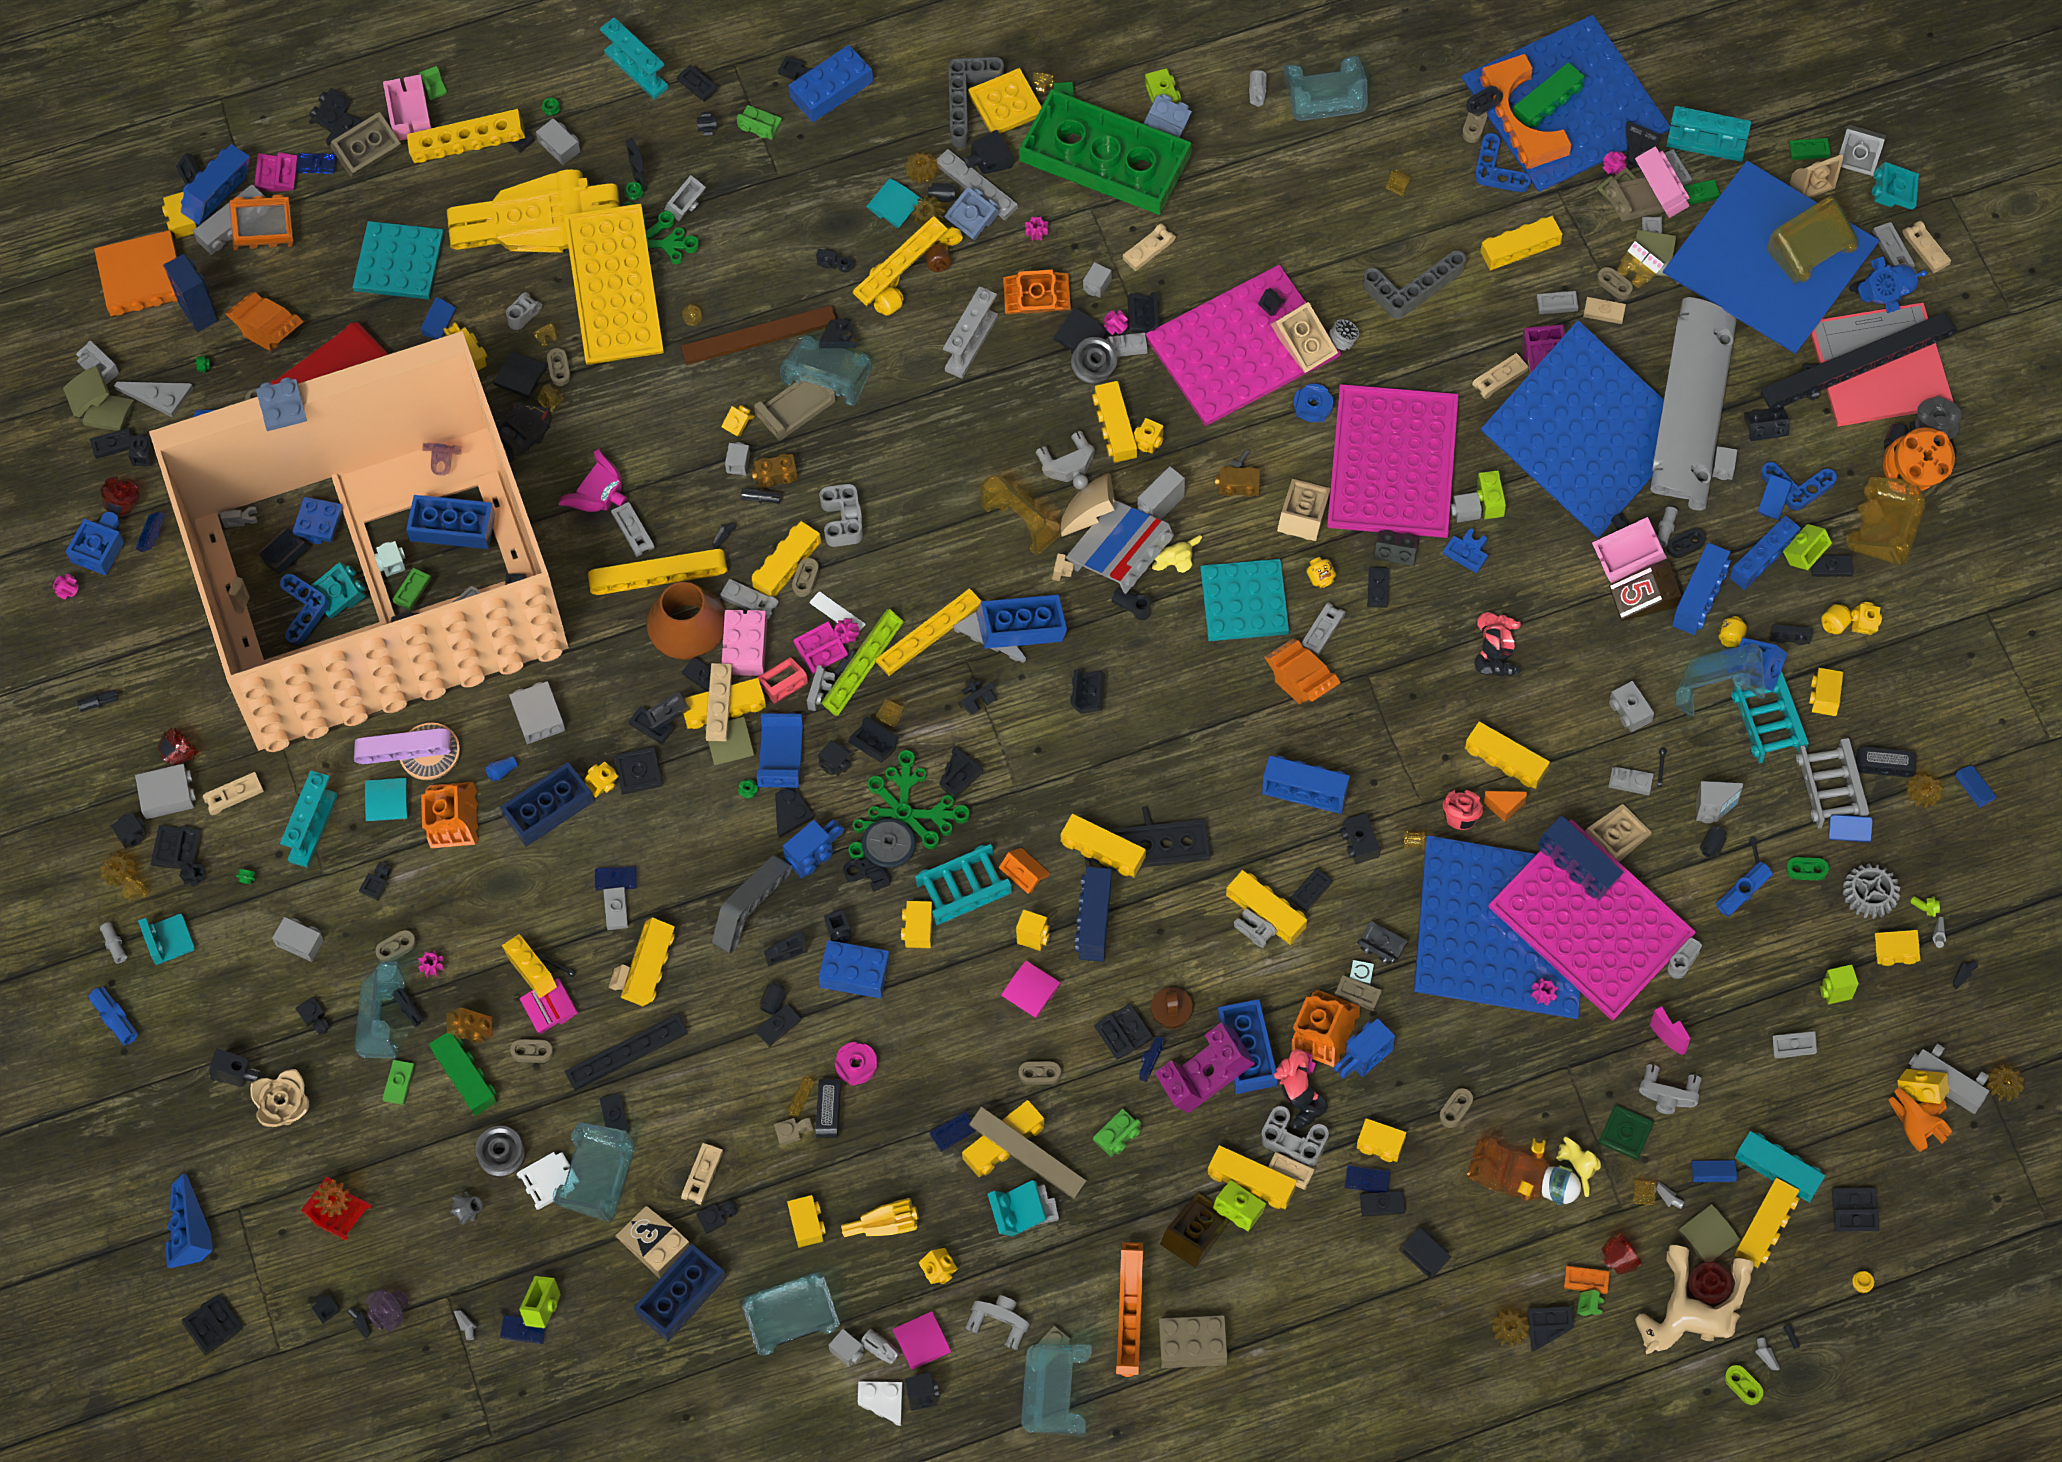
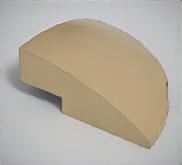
M1110 473L1090 482L1071 500L1062 517L1060 528L1062 536L1099 523L1098 516L1115 510V497Z

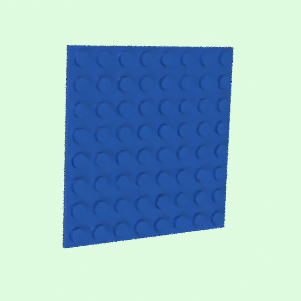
M1594 15L1461 76L1468 89L1475 95L1486 88L1482 86L1480 81L1484 67L1525 54L1533 68L1531 80L1522 83L1512 92L1508 100L1512 113L1514 106L1568 62L1585 76L1584 87L1578 94L1572 95L1566 104H1561L1551 116H1546L1539 126L1532 128L1543 132H1554L1564 129L1571 143L1570 155L1527 169L1525 164L1520 162L1518 150L1513 148L1510 140L1511 136L1505 132L1501 117L1497 116L1495 107L1487 111V117L1524 172L1530 176L1531 182L1538 192L1602 163L1604 157L1611 151H1617L1618 153L1620 151L1622 153L1627 151L1625 129L1627 121L1660 135L1670 131L1671 126Z
M1746 161L1662 273L1709 302L1722 307L1727 313L1796 354L1880 240L1749 161Z
M1577 321L1480 430L1593 535L1599 538L1612 523V517L1622 512L1653 475L1654 471H1652L1664 399L1582 323Z
M1426 836L1414 992L1578 1019L1580 991L1488 907L1537 854ZM1541 978L1544 981L1552 980L1554 987H1558L1556 992H1554L1557 998L1554 1001L1550 1000L1548 1006L1545 1003L1537 1004L1536 999L1531 997V994L1535 991L1532 989V985L1538 983Z

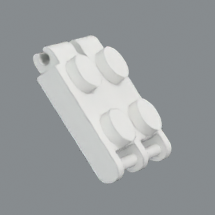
M553 1152L517 1173L518 1178H521L527 1187L526 1192L531 1194L537 1210L575 1190L574 1185L579 1183L572 1168L564 1171L570 1167V1164L563 1152L557 1155ZM526 1175L528 1176L530 1182L532 1183L531 1186H530L528 1180H527L526 1177H525ZM534 1191L537 1192V1194H538V1196L540 1197L541 1201H539V1199L537 1198V1196H536V1194L534 1193Z

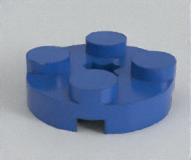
M1308 384L1305 388L1299 389L1294 396L1296 416L1308 422H1324L1333 409V397L1328 392V389L1319 384ZM1316 400L1318 405L1311 406L1308 402Z

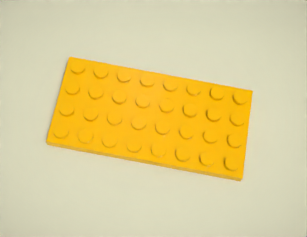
M641 204L564 215L586 365L664 353Z

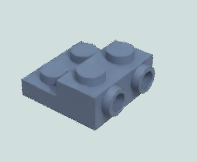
M1157 95L1143 124L1179 138L1192 111L1188 110L1189 106L1184 103L1178 102L1177 105L1171 102L1172 98L1167 95Z
M967 187L944 217L975 241L983 229L992 224L1000 211L997 209L999 205L991 199L986 201L982 198L984 194L976 187L974 190Z
M284 378L278 384L264 383L260 388L256 389L267 431L307 421L296 379Z

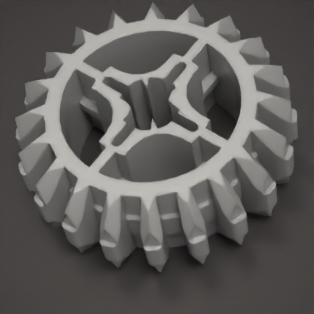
M1870 863L1867 864L1866 869L1862 865L1858 867V870L1854 868L1851 874L1847 875L1846 882L1843 884V888H1845L1843 896H1847L1845 903H1851L1849 906L1850 910L1856 908V915L1862 912L1864 913V918H1867L1868 914H1871L1873 919L1876 918L1877 914L1882 918L1885 912L1891 913L1892 908H1895L1897 905L1896 901L1900 898L1898 894L1900 887L1896 886L1898 879H1892L1893 872L1887 874L1886 867L1880 870L1878 864L1875 868H1872ZM1880 883L1885 887L1887 894L1880 887ZM1874 886H1876L1874 891L1870 893L1869 896H1867L1869 891L1872 890ZM1855 888L1862 894L1863 899L1858 896Z

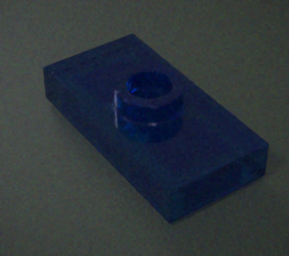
M298 153L296 171L297 173H335L337 156L336 154Z
M159 511L148 515L136 546L138 551L144 552L152 549L155 540L160 535L159 529L165 514Z
M636 867L595 869V890L624 887V889H637Z
M1155 1036L1150 1050L1144 1052L1141 1060L1143 1065L1139 1072V1080L1148 1081L1163 1048V1038Z
M965 1111L929 1134L940 1152L976 1132V1130L969 1126L971 1119Z
M1347 1165L1345 1188L1377 1193L1388 1192L1390 1171Z
M504 1316L500 1338L543 1344L546 1328L525 1326L523 1318Z

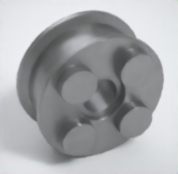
M1099 337L1084 339L1077 346L1071 357V366L1075 375L1080 380L1090 384H1098L1105 381L1117 364V354L1114 347L1108 341ZM1090 357L1097 359L1098 363L1092 362Z
M1940 396L1927 399L1918 406L1915 428L1927 427L1946 433L1950 440L1959 432V422L1962 417L1961 410L1955 403ZM1934 437V441H1940L1938 438Z
M494 1126L485 1130L479 1136L475 1146L476 1156L481 1167L493 1176L512 1174L521 1166L524 1160L525 1151L519 1135L513 1129L506 1126ZM498 1148H505L502 1154H495Z

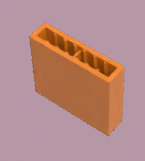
M170 230L94 248L106 307L110 316H119L126 312L140 311L143 308L177 301L163 266L165 263L178 257Z

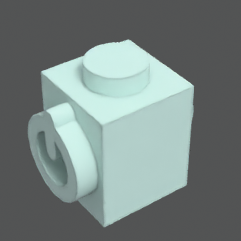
M395 541L384 543L376 548L378 553L374 554L379 571H385L386 577L405 570L402 559H405L402 547L398 548Z

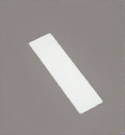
M818 592L809 602L837 623L838 620L852 618V623H858L859 632L865 626L864 622L821 592Z

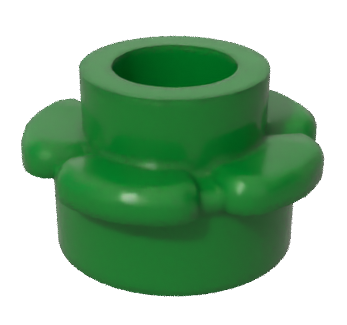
M547 98L542 104V111L548 116L557 114L560 111V103L555 98Z
M630 182L626 186L625 196L629 197L630 200H637V198L642 197L644 193L643 188L638 182Z
M204 354L196 356L197 372H203L204 374L206 370H209V358H205Z
M752 779L743 780L738 785V793L746 799L753 798L758 792V786Z
M239 869L238 875H235V877L239 878L238 882L244 884H251V881L256 880L254 878L255 872Z

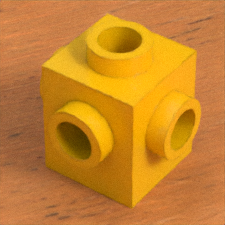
M1145 418L1141 427H1137L1133 435L1137 448L1143 452L1153 454L1155 449L1159 448L1163 442V425Z
M1862 602L1851 612V621H1853L1852 632L1872 635L1878 631V626L1882 621L1880 607H1876L1870 602Z
M603 762L599 766L595 764L588 770L589 774L583 781L596 798L604 791L606 793L610 792L616 786L614 782L618 775L613 767Z
M946 1248L931 1250L918 1262L931 1284L939 1282L944 1284L952 1279L951 1275L958 1270Z

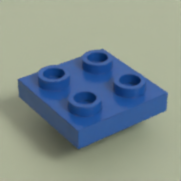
M304 497L292 531L293 534L304 537L308 542L314 544H321L322 541L332 543L343 511V505Z

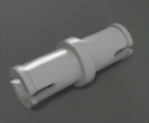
M1666 507L1663 520L1660 521L1658 526L1659 532L1657 537L1662 547L1668 545L1670 534L1675 528L1674 522L1678 510L1674 507Z
M108 922L101 925L100 931L106 940L105 946L110 950L114 962L119 964L126 961L127 955L121 945L122 940L117 936L113 924Z

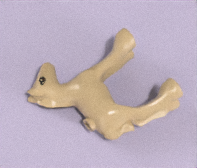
M1670 1245L1669 1251H1667V1263L1674 1272L1675 1282L1674 1290L1667 1304L1666 1318L1661 1324L1646 1314H1639L1635 1318L1644 1341V1346H1646V1354L1652 1353L1654 1350L1662 1351L1668 1349L1675 1341H1678L1684 1331L1701 1334V1339L1705 1341H1714V1337L1729 1338L1733 1336L1736 1323L1741 1317L1734 1311L1739 1309L1743 1302L1745 1291L1751 1280L1754 1262L1741 1258L1733 1260L1731 1265V1275L1735 1282L1733 1293L1729 1299L1713 1308L1699 1300L1687 1297L1689 1250L1686 1247Z

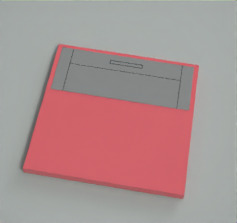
M1924 303L1900 306L1899 310L1887 313L1886 309L1822 319L1810 335L1818 362L1821 364L1928 319ZM1936 343L1826 389L1837 427L1916 414L1918 406L1923 401L1937 396L1953 402Z

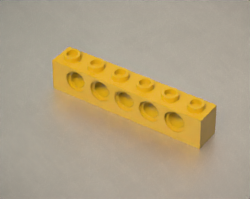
M518 109L407 134L409 154L414 163H422L435 158H443L448 155L461 154L466 151L479 150L483 147L497 146L501 143L514 142L525 138L523 119Z

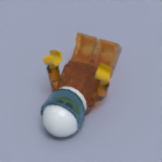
M1491 1137L1477 1140L1473 1157L1476 1159L1471 1160L1467 1178L1491 1190L1502 1192L1508 1196L1520 1197L1522 1201H1531L1545 1197L1554 1201L1557 1205H1563L1573 1202L1581 1192L1580 1180L1573 1173V1169L1563 1166L1553 1167L1547 1163L1543 1154L1545 1140H1543V1143H1537L1535 1138H1533L1532 1156L1520 1151L1516 1152L1505 1149L1498 1145L1497 1141ZM1482 1147H1485L1484 1153H1481ZM1478 1166V1172H1475V1168Z

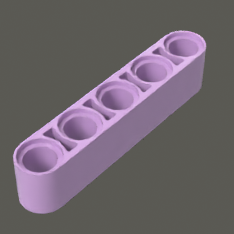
M442 728L359 738L355 740L354 761L359 764H371L445 755L451 752V731Z

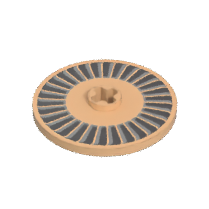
M425 723L411 729L409 732L442 728L450 730L451 752L445 755L400 760L404 770L411 776L421 780L437 779L450 772L456 765L460 755L459 741L454 732L439 723Z

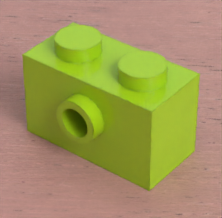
M1167 68L1145 74V86L1152 103L1157 95L1161 96V94L1172 98L1171 102L1178 105V102L1181 101L1180 93L1178 90L1175 91L1174 77L1169 75Z
M1499 471L1479 473L1477 492L1484 519L1504 517L1506 504Z
M1807 524L1783 550V553L1790 566L1808 570L1832 542L1824 528Z
M1848 965L1827 970L1822 986H1820V991L1828 1004L1853 998L1858 986L1853 966Z
M1230 1180L1217 1196L1213 1208L1220 1215L1226 1216L1238 1227L1249 1232L1261 1217L1266 1203Z
M534 1277L519 1309L525 1326L546 1328L552 1313L557 1308V1302L560 1297L555 1278Z

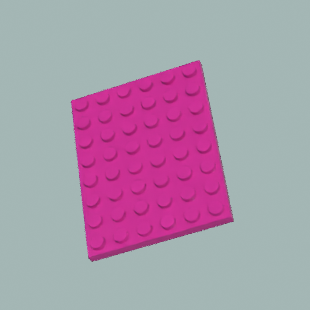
M1280 265L1145 334L1147 341L1205 426L1340 357L1341 354L1339 349L1336 348L1338 351L1336 355L1304 373L1280 342L1270 324L1306 303ZM1269 288L1277 292L1285 300L1283 306L1274 316H1270L1258 305L1263 293Z
M1340 384L1327 528L1371 532L1391 530L1401 534L1409 533L1419 536L1448 538L1458 394Z
M1571 819L1569 823L1624 872L1601 900L1598 901L1596 898L1590 897L1586 889L1581 884L1575 883L1566 870H1561L1555 864L1554 859L1540 851L1488 907L1613 1021L1696 932Z

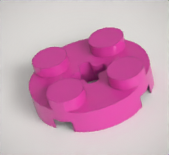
M851 1042L841 1047L835 1059V1069L838 1076L852 1086L870 1080L877 1071V1058L874 1050L866 1044H857V1042ZM853 1059L862 1061L859 1067L851 1066Z

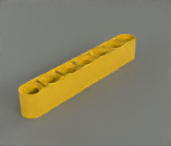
M714 549L593 569L588 572L590 592L594 595H601L721 575L727 572V564L724 550Z

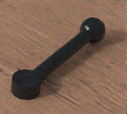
M1665 748L1659 750L1660 765L1657 787H1662L1664 756L1667 754Z
M1751 838L1749 845L1752 846L1757 865L1760 862L1756 848L1758 841L1756 838Z
M544 953L538 955L541 962L545 961L568 973L570 977L575 976L576 972L574 969H568L546 958Z

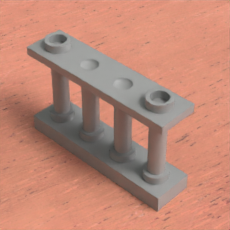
M980 286L943 347V350L952 353L945 366L946 372L963 379L998 319V313L989 310L997 296L996 293Z
M1849 738L1841 739L1836 750L1807 754L1805 745L1800 746L1799 752L1796 754L1797 765L1802 768L1812 806L1811 818L1813 822H1816L1817 828H1822L1824 818H1828L1831 815L1853 814L1859 817H1868L1869 810ZM1838 758L1842 761L1843 766L1839 769L1812 773L1809 763ZM1843 776L1848 783L1846 787L1817 791L1814 781ZM1844 795L1851 796L1853 803L1850 806L1822 810L1819 799Z

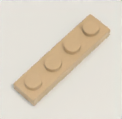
M711 663L706 741H727L732 664Z

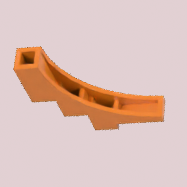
M1122 1242L1116 1374H1121L1125 1377L1138 1375L1143 1243Z

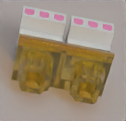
M1634 242L1621 259L1622 263L1619 265L1617 272L1626 277L1630 270H1633L1637 275L1631 283L1639 289L1646 282H1649L1664 264L1650 253L1641 266L1638 267L1648 254V251L1637 242Z

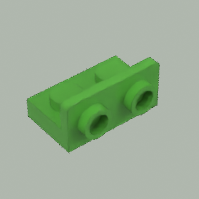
M747 105L743 114H738L737 123L738 127L743 131H750L761 138L773 140L782 124V118Z
M1122 1109L1093 1137V1141L1112 1157L1115 1153L1119 1154L1126 1147L1125 1143L1130 1138L1133 1140L1140 1134L1141 1121L1138 1119L1134 1120Z

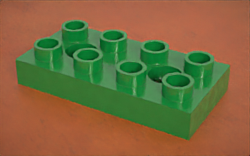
M1051 89L1019 148L1020 162L1160 215L1191 157L1192 143ZM1071 133L1081 137L1080 141L1073 144H1067L1060 140L1067 138ZM1141 160L1147 161L1152 165L1143 171L1134 170L1129 166L1136 165Z

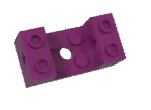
M1563 325L1524 328L1521 344L1524 361H1528L1530 373L1565 335Z
M1223 1023L1218 1024L1205 1034L1210 1045L1181 1066L1171 1060L1155 1072L1174 1106L1187 1113L1193 1111L1255 1064L1236 1031ZM1210 1066H1214L1213 1074L1211 1076H1207V1068Z

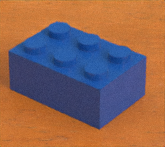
M827 940L819 974L820 988L882 999L890 963L889 951Z

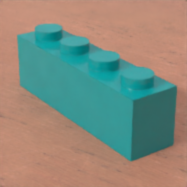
M1751 1131L1735 1156V1159L1770 1180L1775 1181L1778 1178L1799 1189L1797 1196L1809 1203L1825 1178V1175L1822 1174L1819 1168L1815 1166L1810 1167L1800 1157L1788 1154L1780 1145L1771 1144L1766 1141L1763 1135Z

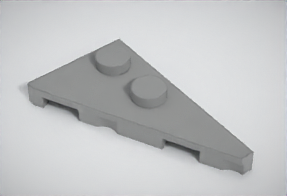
M116 382L114 385L116 390L172 418L193 390V386L190 383Z
M977 611L954 625L955 632H962L970 636L972 640L983 644L976 614ZM1017 646L990 648L1009 655V658L1022 663L1026 661V657Z

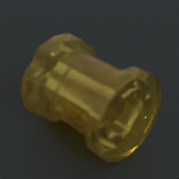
M1404 830L1403 848L1420 847L1425 849V831L1421 833H1408L1407 830Z

